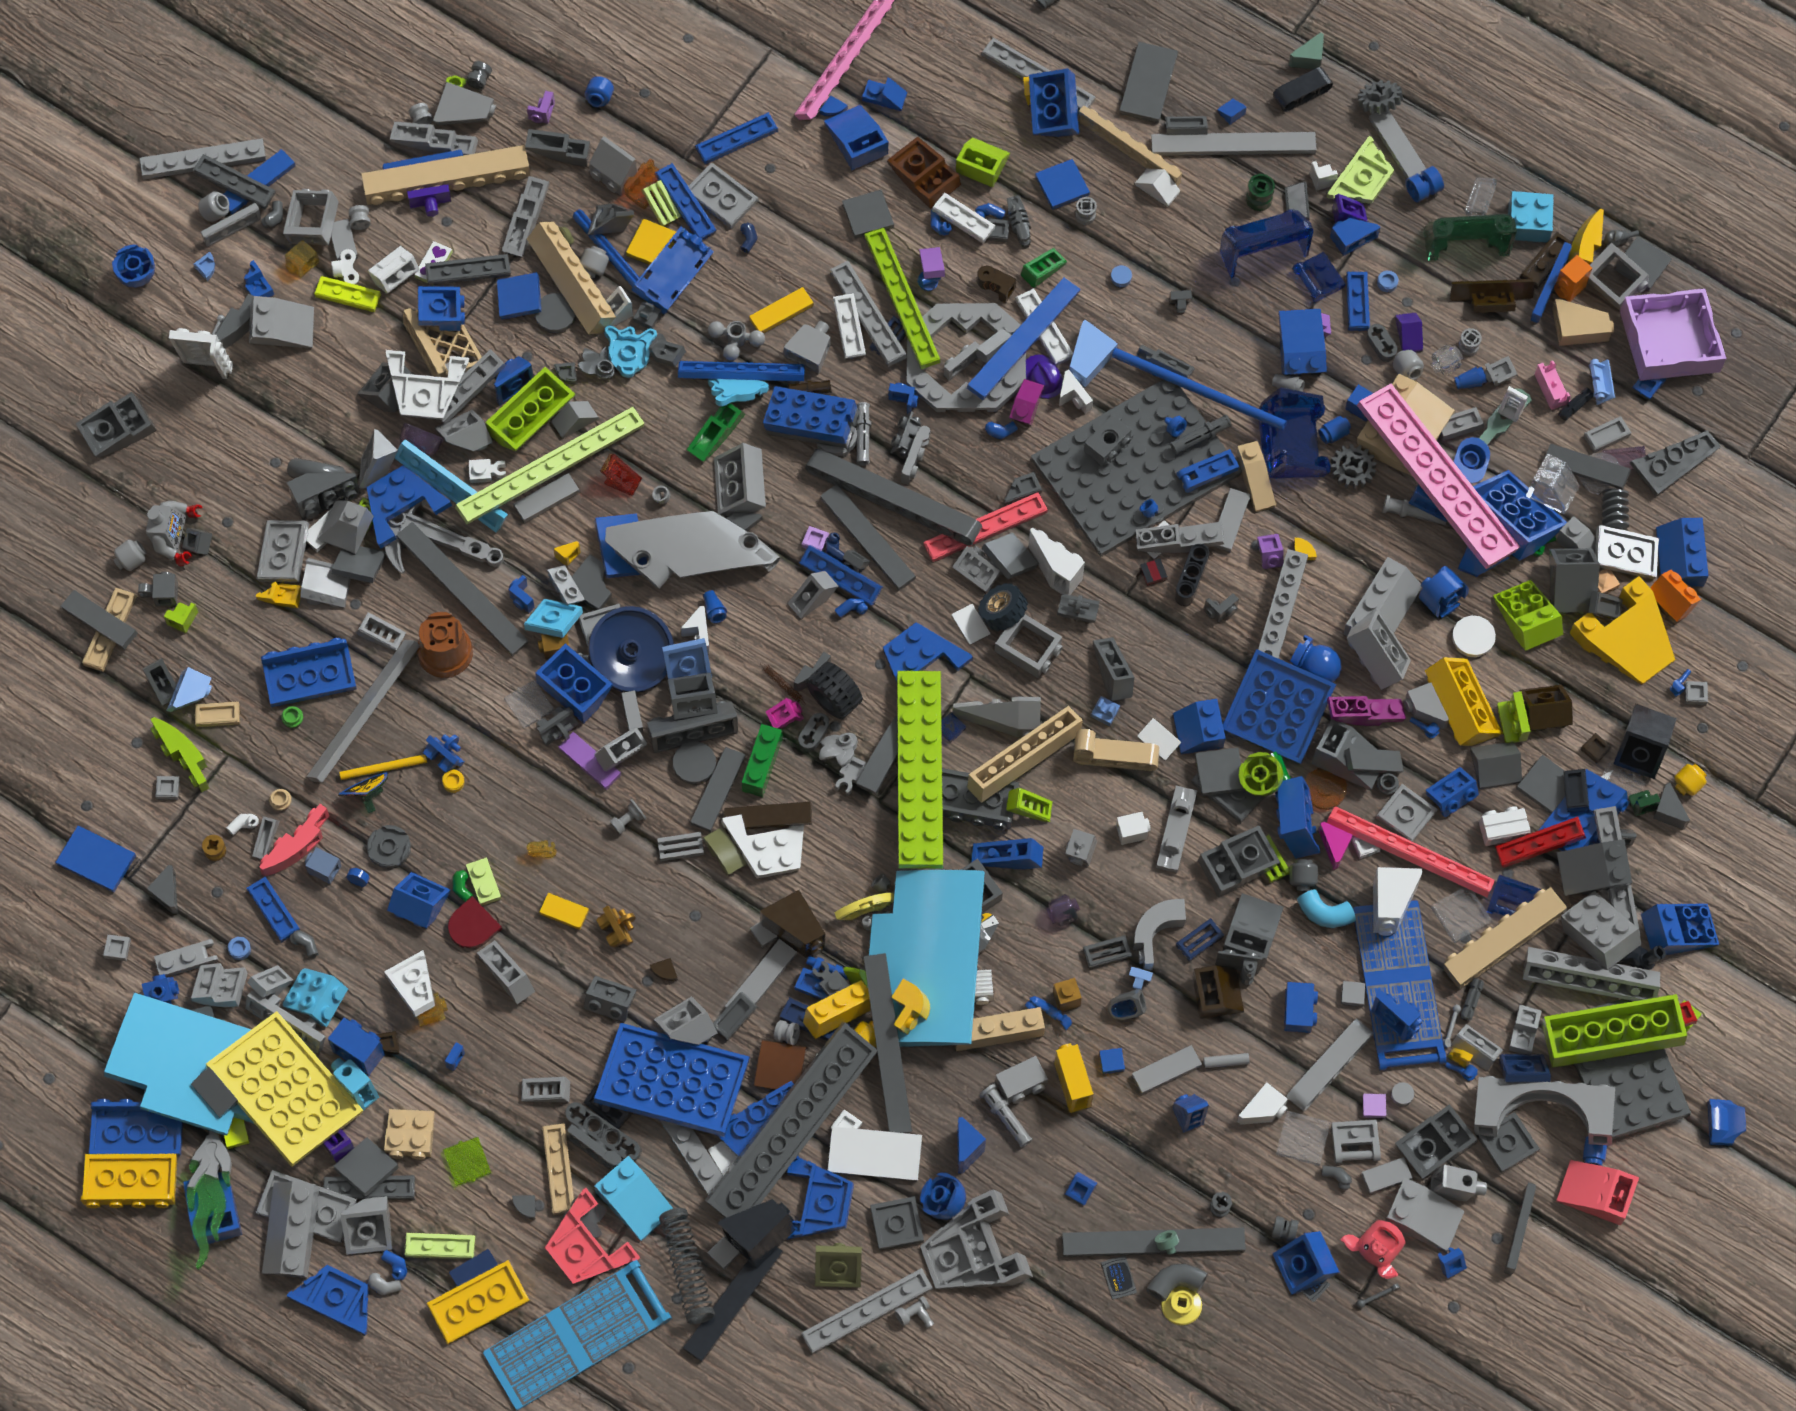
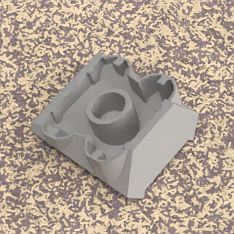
M308 558L301 587V598H306L310 605H318L322 602L334 608H345L351 579L333 575L332 567L334 564Z

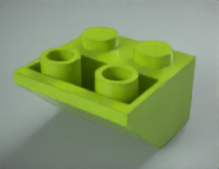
M971 138L964 144L956 159V172L994 187L1010 153L978 139Z

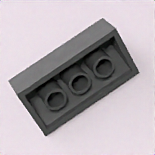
M717 702L718 713L674 719V714L666 718H653L650 722H647V728L654 754L679 748L688 742H703L738 733L737 713L732 702Z

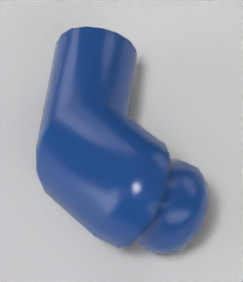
M850 598L838 606L835 611L842 618L851 610H857L862 615L867 612L868 607L865 605L866 602L864 600Z
M385 1250L381 1260L392 1266V1277L395 1280H403L407 1275L404 1258Z

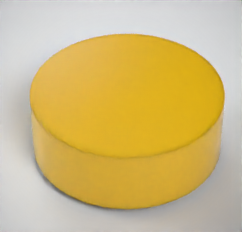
M450 770L442 777L443 787L448 792L456 793L464 787V777L458 770Z

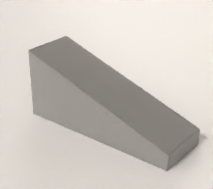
M1002 328L976 348L977 357L987 363L1012 335Z
M263 816L252 854L253 857L262 859L269 853L280 822L279 820Z

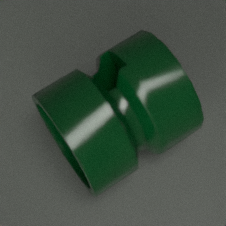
M1256 174L1249 180L1246 203L1251 209L1264 211L1272 204L1275 183L1270 176Z

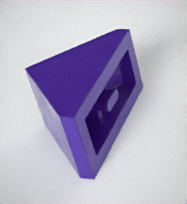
M1339 193L1335 195L1332 208L1335 223L1349 218L1368 222L1363 203Z
M1417 313L1395 315L1401 350L1422 352V321Z
M342 1129L323 1143L336 1164L354 1149L352 1141Z

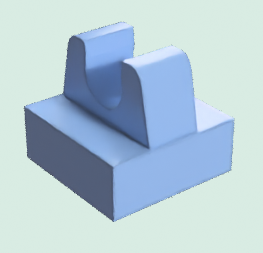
M1131 967L1129 975L1135 977L1132 988L1142 990L1144 980L1151 981L1153 973Z

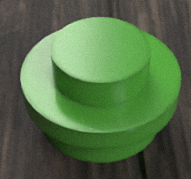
M288 707L282 712V722L289 728L298 727L303 722V713L297 707Z

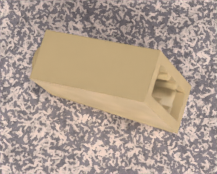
M1555 299L1552 311L1559 346L1609 341L1611 333H1614V323L1610 321L1608 313L1565 300Z

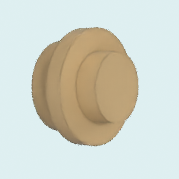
M284 789L273 791L269 797L271 807L278 811L287 809L292 801L290 793Z

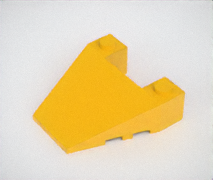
M1638 576L1622 588L1619 596L1629 610L1605 627L1592 613H1587L1573 624L1570 634L1584 650L1596 654L1605 663L1609 662L1619 668L1618 671L1643 685L1673 663L1675 657L1654 593Z

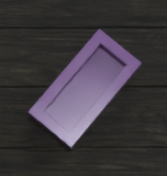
M940 247L919 249L924 279L945 277Z

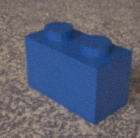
M1287 982L1285 988L1284 1031L1311 1033L1312 1027L1317 1025V1013L1313 1012V1005H1317L1318 991H1314V984Z

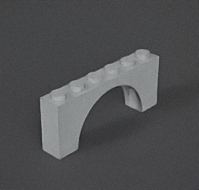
M1493 1076L1479 1077L1474 1123L1475 1135L1497 1137L1503 1119L1515 1108L1533 1101H1552L1570 1108L1581 1118L1588 1132L1589 1144L1612 1146L1615 1087L1604 1084L1598 1086L1585 1083L1567 1084L1561 1081L1505 1082L1504 1079Z

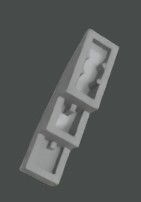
M394 122L390 135L391 142L438 154L455 150H462L463 155L475 154L478 139L475 136L456 135L455 131L435 129L430 124Z
M531 176L528 177L517 210L513 213L502 252L523 257L529 243L527 237L535 228L550 184L549 181Z

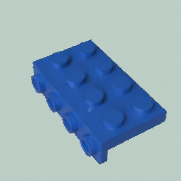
M334 638L325 643L314 642L306 647H291L286 651H272L261 656L271 707L357 689L346 639Z
M1586 769L1589 810L1567 812L1565 796L1539 830L1579 817L1586 838L1558 849L1566 851L1598 844L1599 840L1593 810L1616 806L1618 816L1628 806L1627 791Z
M98 1099L97 1102H91L90 1106L92 1117L89 1154H177V1156H181L183 1122L140 1109L141 1102H133L130 1099H120L119 1102Z

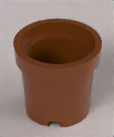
M436 612L429 615L420 625L418 641L420 646L417 650V657L421 667L427 673L439 678H449L462 673L469 666L473 657V645L468 634L462 629L459 620L447 612Z

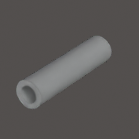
M1248 1053L1203 1058L1204 1068L1246 1065L1250 1063Z

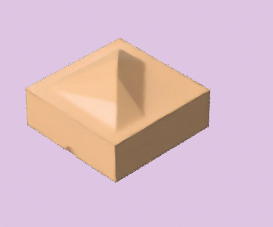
M1604 569L1599 572L1598 592L1606 594L1620 586L1611 570Z

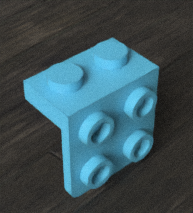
M304 968L300 971L287 994L283 1006L286 1009L307 1014L321 1026L327 1027L348 988L332 975Z

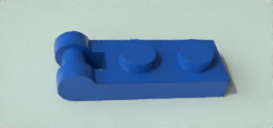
M1229 449L1183 468L1176 475L1184 483L1183 488L1185 492L1189 493L1197 487L1238 471L1239 465ZM1195 474L1196 478L1191 480L1189 476Z

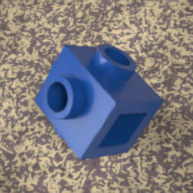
M165 974L153 976V981L142 983L144 996L172 1004L171 1000L178 999L179 987L173 977L166 978Z

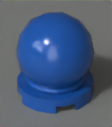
M1304 635L1305 643L1298 644L1290 662L1296 667L1334 683L1341 671V659L1337 652L1325 645L1314 646L1312 644L1313 638Z

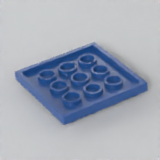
M1256 649L1223 723V729L1301 764L1328 705L1327 698L1332 696L1337 684Z

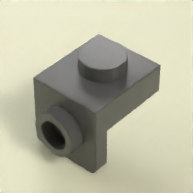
M660 333L649 347L656 362L673 367L677 366L686 353L684 346L667 342L664 335Z
M1233 593L1218 606L1208 598L1204 605L1205 613L1209 618L1215 619L1219 623L1226 616L1231 617L1236 613L1239 598Z

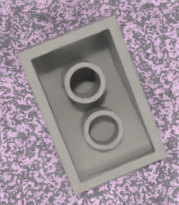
M253 296L250 304L249 343L313 348L314 307L278 298Z
M1404 1177L1386 1222L1392 1223L1406 1235L1448 1252L1464 1211L1427 1187Z

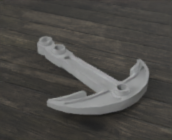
M426 499L387 522L395 536L413 522L434 543L459 551L462 555L477 561H487L492 567L500 566L503 563L504 557L500 549L490 548L486 543L471 537H463L413 515L420 504L425 506L428 503ZM396 519L402 520L400 523L394 522ZM396 539L386 545L385 550L391 564L398 572L403 574L405 570L401 561L402 547L400 541ZM478 549L479 553L473 554L472 551ZM493 557L499 558L498 561H492L491 559Z

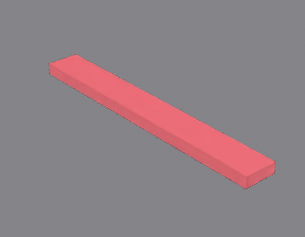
M1336 806L1326 822L1484 897H1488L1495 882L1492 878Z

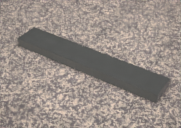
M838 484L820 495L823 503L898 591L916 579L914 573Z

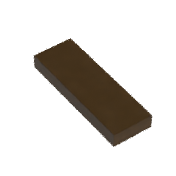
M1556 232L1522 272L1520 278L1533 279L1535 282L1534 288L1537 289L1551 273L1564 242L1572 246V241Z

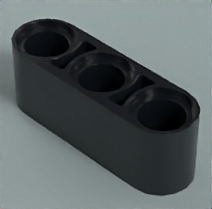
M1318 67L1281 85L1272 95L1284 112H1288L1328 92L1333 87V82L1322 67Z
M1195 544L1189 552L1176 587L1175 601L1180 606H1189L1194 601L1208 563L1209 549L1204 544ZM1199 554L1202 555L1204 558L1197 559L1194 555ZM1188 573H1195L1197 576H1196V577H1190V576H1188L1187 574H1188ZM1187 591L1190 595L1184 596L1180 592Z

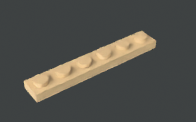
M1086 106L1079 110L1078 122L1145 168L1165 169L1177 187L1181 183L1182 172L1175 165H1170L1164 161L1159 154H1154L1148 150L1143 143H1138L1132 139L1127 132L1116 128L1111 121L1100 117L1095 110L1089 109Z

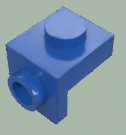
M890 383L888 400L907 403V414L912 411V408L917 407L918 396L915 395V387H910L903 383Z
M522 575L510 584L508 589L509 595L513 600V604L518 609H524L530 613L535 608L533 598L523 591L528 584L527 578Z

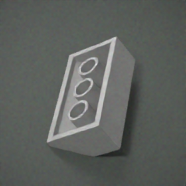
M1387 557L1346 623L1343 634L1348 636L1351 628L1374 609L1379 610L1392 632L1395 633L1422 589L1421 583L1406 566Z
M298 1182L274 1183L262 1274L308 1278L320 1188L317 1185Z

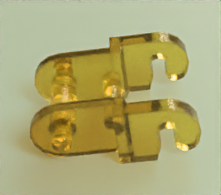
M547 840L529 842L527 844L528 854L531 857L554 858L557 854L555 843L551 842V847H548Z

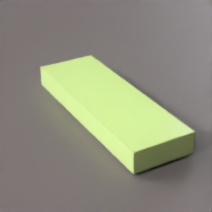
M406 1233L405 1257L472 1259L474 1257L475 1235Z

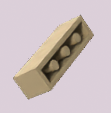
M1041 1007L974 1018L971 1045H955L956 1051L1044 1036L1045 1026Z

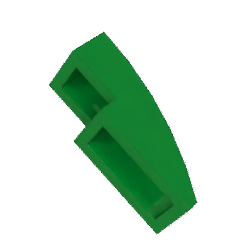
M731 403L720 406L715 415L709 417L687 448V451L705 462L728 438L745 414Z

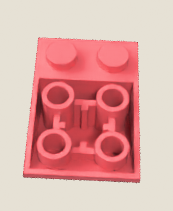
M1570 1160L1556 1202L1621 1226L1626 1218L1639 1177L1618 1169Z

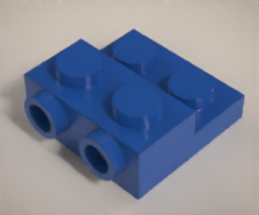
M418 286V326H439V331H460L461 325H465V312H461V308H464V295H460V287Z
M1381 991L1375 997L1371 1012L1403 1041L1408 1036L1414 1037L1420 1030L1419 1026L1423 1022L1420 1018L1419 1009L1413 1003H1408L1405 999L1397 1005V1001L1392 995Z

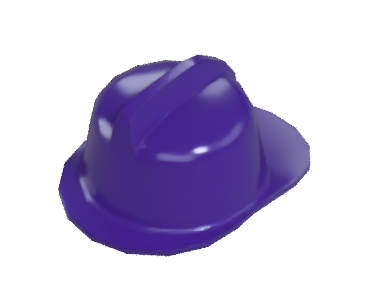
M1038 354L1026 359V380L1044 385L1041 398L1049 399L1060 394L1063 378L1054 362L1049 357Z

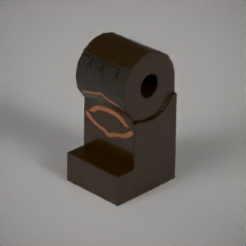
M988 265L980 267L977 272V284L979 287L999 294V300L1006 304L1016 289V278Z

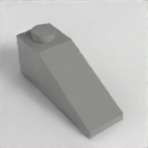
M495 940L477 952L480 959L516 1004H519L535 992L525 972Z

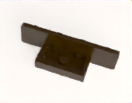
M1533 279L1451 282L1450 300H1471L1474 313H1505L1515 311V299L1533 298L1535 282Z

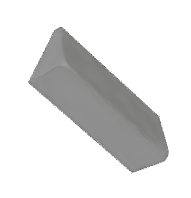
M1467 1024L1457 1034L1451 1044L1454 1049H1461L1472 1054L1471 1061L1486 1071L1489 1070L1503 1051V1049Z

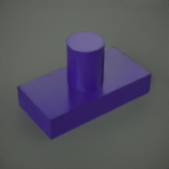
M448 184L407 191L410 209L425 206L426 215L429 217L438 215L437 204L451 202Z

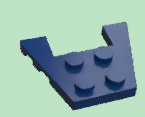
M404 465L367 487L371 513L374 516L373 524L376 540L380 549L397 539L387 522L426 499L435 515L452 506L449 499Z
M917 622L883 646L884 655L896 683L897 671H923L943 655L957 671L973 660L971 654Z
M797 1156L788 1167L787 1174L789 1176L809 1178L802 1220H794L792 1222L795 1231L787 1239L846 1229L854 1189L853 1182Z

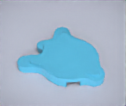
M610 325L605 327L604 335L610 344L608 349L609 361L613 363L614 367L620 371L623 377H633L636 372L642 370L648 364L650 357L649 347L657 337L656 330L649 328L642 334L637 335L633 327H627L623 330H618Z
M708 379V385L712 387L711 394L717 396L715 403L718 406H725L732 402L751 401L755 399V394L760 396L769 390V385L760 380Z

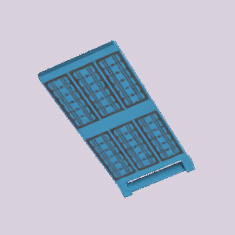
M638 1260L631 1262L620 1271L483 1352L516 1410L522 1409L672 1319L670 1313L665 1311L640 1270L641 1265ZM632 1273L658 1316L654 1321L651 1319L626 1275Z

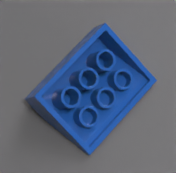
M1509 470L1473 486L1519 544L1520 548L1512 554L1519 561L1535 553L1541 546L1557 535L1560 529L1567 523Z

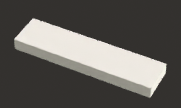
M1034 289L1015 298L1026 319L1042 302ZM1053 322L1038 339L1050 359L1058 366L1072 359L1073 352L1055 322Z

